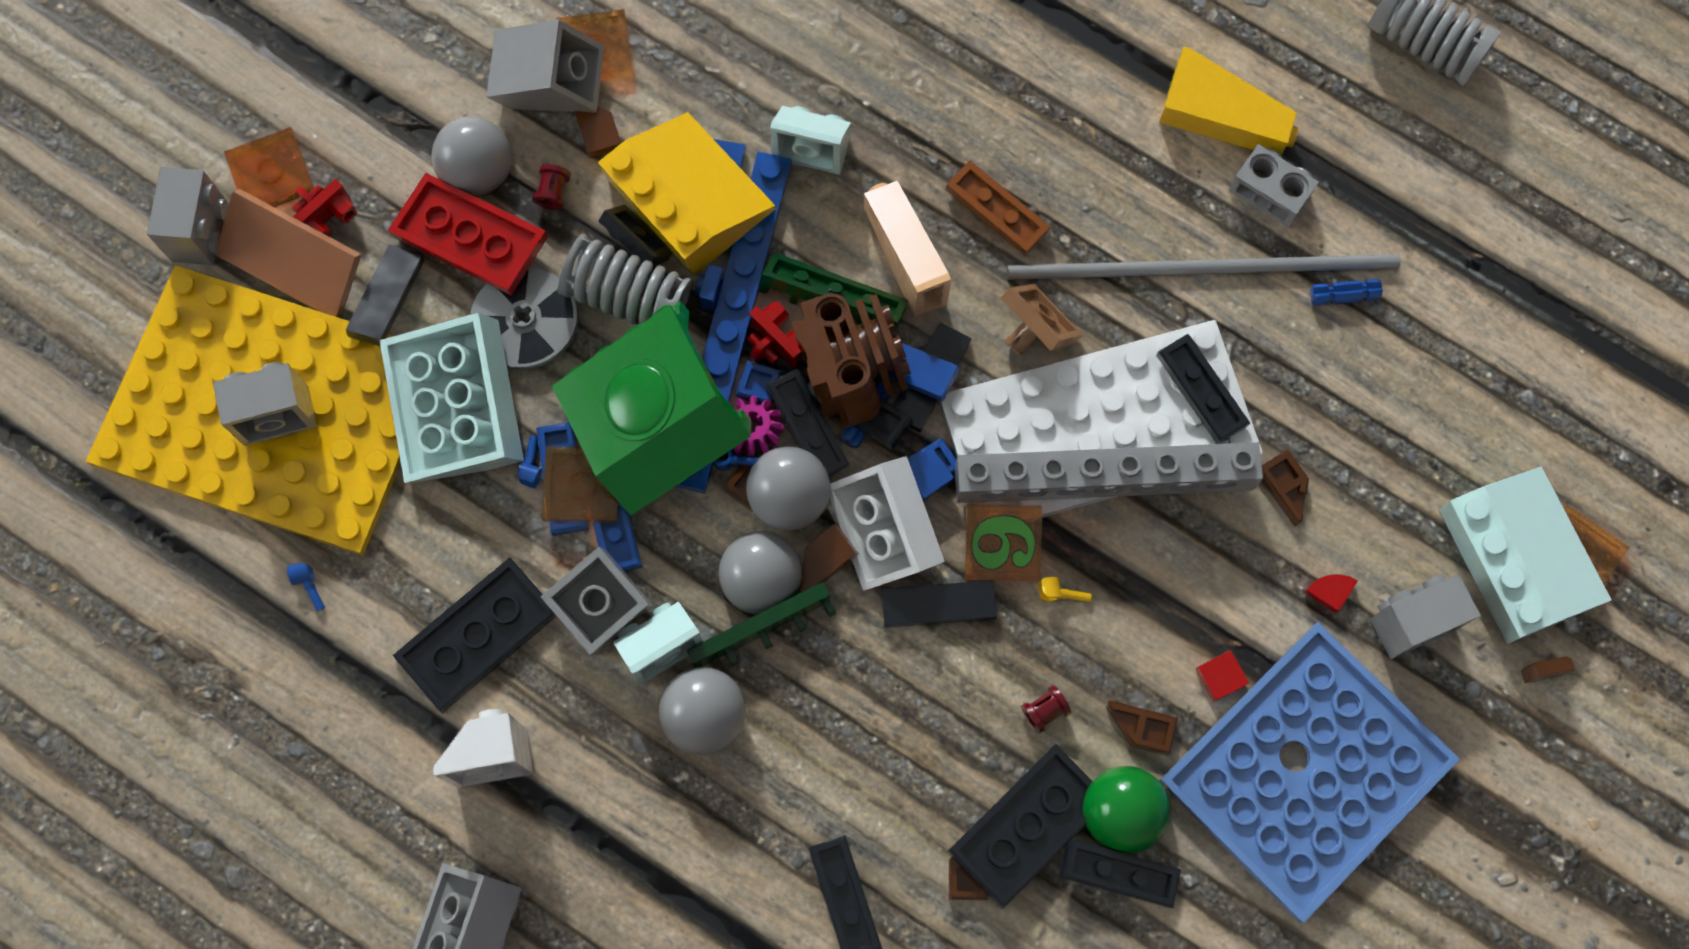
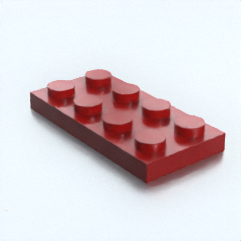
M427 173L424 174L388 229L392 237L509 295L513 294L548 238L545 230Z

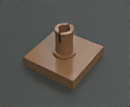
M1035 284L1011 287L1001 297L1006 305L1023 321L1005 339L1008 347L1012 344L1015 345L1011 350L1020 356L1024 354L1025 350L1037 337L1052 351L1074 345L1083 336L1075 325Z

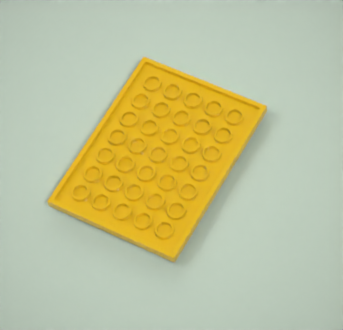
M175 265L85 462L91 466L364 556L401 466L381 346L348 337L346 328L350 321ZM388 334L386 338L393 337L394 335ZM269 363H289L309 386L317 427L244 446L221 425L213 382L224 380L226 375L234 372L251 373L262 370V367Z

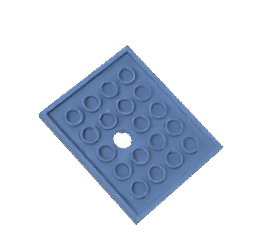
M1317 622L1159 782L1302 924L1460 758ZM1297 742L1306 749L1308 763L1303 770L1294 772L1282 765L1279 755L1285 743Z

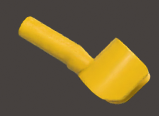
M1046 577L1038 582L1040 598L1045 602L1060 599L1091 602V593L1060 589L1058 577Z

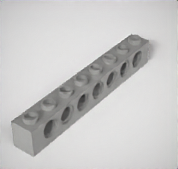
M1259 442L957 455L955 463L957 503L1251 491L1263 479Z

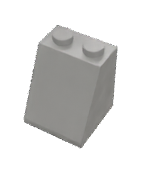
M559 19L495 30L486 97L509 109L597 112L605 45Z

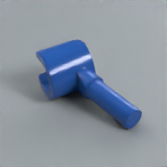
M534 435L529 437L524 462L520 463L517 470L519 482L531 488L537 487L542 476V469L533 466L538 444V437Z
M730 450L725 453L729 455L725 462L713 461V464L719 471H728L734 465L753 466L759 458L740 456L739 454H733Z
M305 563L287 566V574L291 585L304 584V588L317 612L326 608L315 588L312 567Z

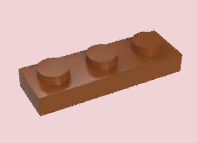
M970 160L946 184L947 192L1025 257L1049 233L1050 226Z

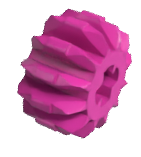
M754 395L750 397L749 405H745L744 401L738 398L736 400L738 411L743 409L750 417L751 422H756L757 426L755 432L751 433L750 438L734 447V453L741 454L747 449L748 457H755V450L760 449L763 455L769 451L767 444L779 446L780 439L776 434L784 432V425L777 422L781 418V412L779 410L770 411L771 401L768 399L759 406L757 404V397Z

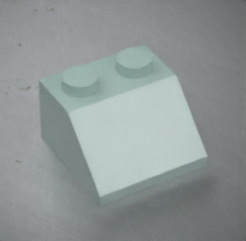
M782 106L770 126L772 154L791 158L793 164L840 175L851 138V122L845 121L837 115L829 114L823 116L811 113L808 109L800 106L792 108Z
M679 602L672 606L670 603L659 606L651 612V619L641 625L633 623L625 627L618 633L619 638L613 642L640 686L689 656L687 650L703 642L698 629Z

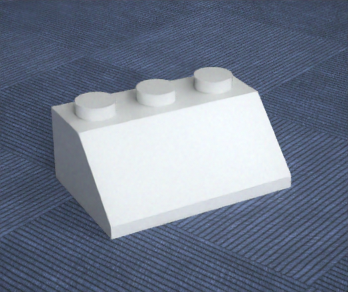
M907 456L881 463L830 484L829 498L839 526L859 553L852 562L863 591L945 562Z
M503 709L479 712V718L466 722L434 765V776L456 788L533 775L528 731L509 713L503 714Z

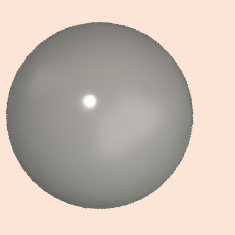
M462 117L451 121L440 130L432 146L431 158L434 171L440 180L473 196H481L494 191L506 180L511 169L512 151L505 134L495 124L479 117Z
M790 446L775 448L762 455L752 466L746 484L747 499L754 514L766 525L785 531L802 529L815 522L824 512L831 490L829 476L822 462L812 453Z
M767 531L749 532L735 539L724 551L719 564V582L725 597L731 604L741 611L758 615L797 595L802 580V564L797 551L785 538Z
M708 667L692 668L678 674L666 686L659 703V720L667 738L681 750L698 755L712 754L729 746L741 732L746 716L745 700L737 683L724 672Z

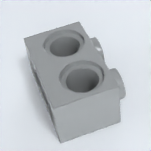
M1258 144L1235 176L1229 191L1289 228L1310 198L1319 181L1314 179L1307 170L1295 167L1283 160L1281 155L1275 150L1264 148ZM1253 171H1262L1267 178H1260ZM1283 189L1294 191L1297 197L1287 195Z

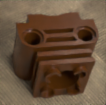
M833 293L800 303L805 319L791 323L797 342L802 346L801 349L807 363L810 382L815 395L819 396L818 400L823 415L827 418L839 414L844 429L869 421L879 413L881 399L874 381L875 377H881L887 397L894 395L888 375L890 372H895L901 392L908 390L905 376L910 375L911 372L906 361V354L900 337L897 336L889 306L881 307L877 294L869 296L876 319L869 320L863 300L855 301L862 321L859 325H855L845 298Z

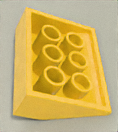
M688 112L626 139L598 162L611 185L693 276L703 270L776 209L774 203Z

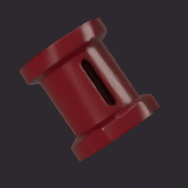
M543 164L539 168L541 179L538 191L534 192L532 201L545 209H562L564 206L562 195L565 183L570 181L571 173L558 165ZM551 184H554L552 191H550Z
M1055 685L1048 687V692L1032 703L1025 702L1021 705L1025 717L1037 733L1045 731L1044 726L1061 715L1067 717L1072 713L1065 697Z

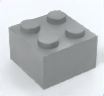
M160 167L147 235L171 262L214 266L215 254H219L218 241L221 234L222 220H225L228 202L204 170Z
M269 363L264 365L262 370L251 373L234 372L226 375L224 380L213 382L221 425L244 446L317 427L309 386L289 363Z
M597 547L541 596L543 601L590 655H597L618 637V633L622 629L633 624L653 607L652 603L622 568L601 547Z
M1440 574L1423 582L1421 586L1412 591L1406 589L1388 598V601L1377 606L1380 612L1370 618V621L1391 660L1458 630L1480 617L1481 614L1459 574L1449 579Z

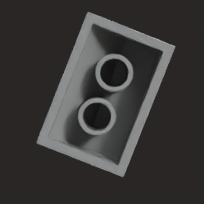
M442 863L412 949H503L512 916L518 907V898L522 887Z

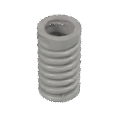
M1382 0L1368 22L1367 27L1381 36L1387 35L1391 42L1399 40L1400 48L1407 49L1410 47V52L1413 56L1422 54V61L1424 63L1433 61L1435 70L1440 71L1446 67V76L1456 79L1461 86L1467 83L1501 34V31L1490 24L1483 26L1479 30L1482 20L1478 17H1474L1465 27L1470 18V12L1463 10L1454 19L1459 10V6L1456 3L1449 4L1440 16L1447 4V0H1436L1428 11L1427 9L1433 0H1419L1416 5L1417 0Z
M581 234L574 242L565 260L558 281L557 291L558 294L567 298L575 296L576 301L584 304L588 302L591 308H601L602 312L606 314L614 313V316L620 320L626 318L628 323L632 325H640L665 305L670 304L673 306L681 301L686 307L693 279L689 277L681 279L675 271L669 273L665 278L666 269L663 266H657L653 271V264L648 260H645L640 266L641 261L638 256L632 255L628 259V254L624 250H618L615 254V248L612 245L607 244L603 247V243L600 240L592 241L586 234ZM577 256H578L576 265H575L574 270H573V266H574L575 260H576V258H577ZM591 276L590 282H589V284H588L587 287H586V282H587V280L589 279V277Z

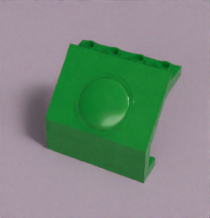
M681 301L673 306L669 304L661 307L652 317L640 325L632 327L623 337L610 346L603 347L594 357L581 366L574 367L565 377L552 385L595 476L630 515H633L751 437L750 417L743 409L736 412L723 397L688 332L689 311Z

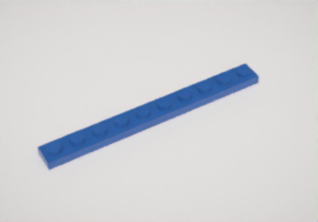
M759 151L756 155L750 179L774 203L776 209L732 245L702 357L718 390L728 403H730L752 319L749 316V312L755 308L762 273L765 270L792 167L791 158ZM713 462L675 487L706 494Z

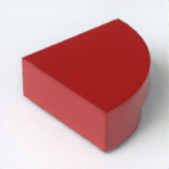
M1341 574L1327 575L1314 581L1304 593L1332 612L1337 613L1358 580Z

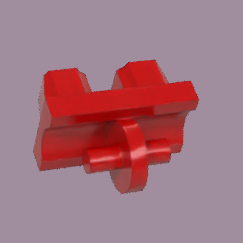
M336 179L324 189L320 185H316L309 193L301 186L295 190V193L301 200L292 207V210L296 213L293 218L330 238L332 232L324 223L333 215L342 224L348 223L357 215V211L350 202L349 195L343 185Z
M778 301L771 303L762 311L756 306L749 312V316L752 318L750 325L764 339H761L755 332L748 337V341L754 346L750 357L755 362L766 358L774 365L780 359L773 351L774 349L795 370L802 363V346L797 342L794 330L785 335L779 329L789 319V313Z

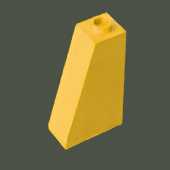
M1183 46L1159 123L1253 151L1259 144L1264 148L1275 150L1281 156L1286 146L1293 147L1299 127L1293 126L1297 112L1193 49Z

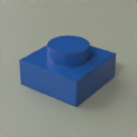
M708 264L705 276L699 275L695 296H699L701 310L715 312L724 278L723 267Z

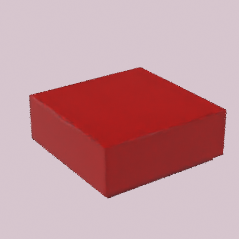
M1231 650L1196 668L1213 702L1250 684Z

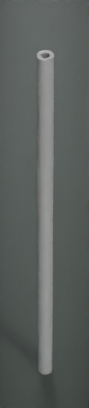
M1399 254L1011 265L1007 266V279L1396 269L1400 267L1401 259Z

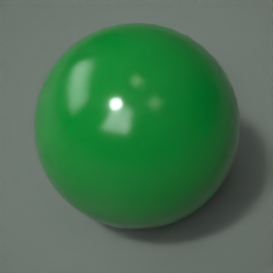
M1117 766L1099 774L1089 785L1083 800V816L1085 817L1089 833L1100 845L1124 854H1134L1149 849L1164 835L1170 820V802L1163 785L1151 773L1134 766Z

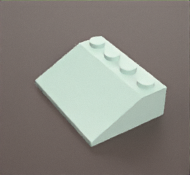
M475 313L380 340L404 483L409 484L492 470L524 461L499 321L481 313Z
M1542 466L1450 500L1439 510L1507 645L1611 601L1603 582Z

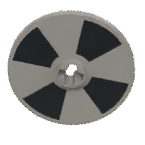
M529 267L512 295L489 284H485L473 302L470 315L481 313L499 321L506 365L509 369L527 370L548 364L566 350L576 333L578 325L576 300L574 296L567 298L558 294L559 277L549 271ZM523 313L526 316L529 315L531 320L525 323L519 321L517 316Z

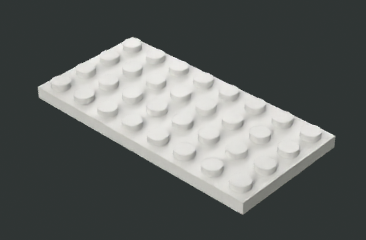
M1216 320L947 393L943 402L939 401L956 458L957 455L1216 444L1156 356L1159 350L1189 333L1250 422L1247 428L1220 444L1259 442ZM1260 446V455H1262L1263 451ZM1114 497L971 503L977 525H979L984 519L998 515L1015 516L1028 522Z

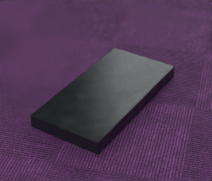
M509 557L392 656L443 714L557 616L541 598L543 594L512 558Z
M1055 744L947 853L1003 909L1066 846L1067 839H1073L1086 825L1085 817L1083 816V800L1092 780Z

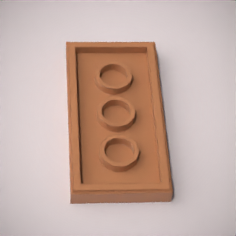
M241 189L232 192L218 241L219 254H215L313 309L338 318L342 317L362 255Z

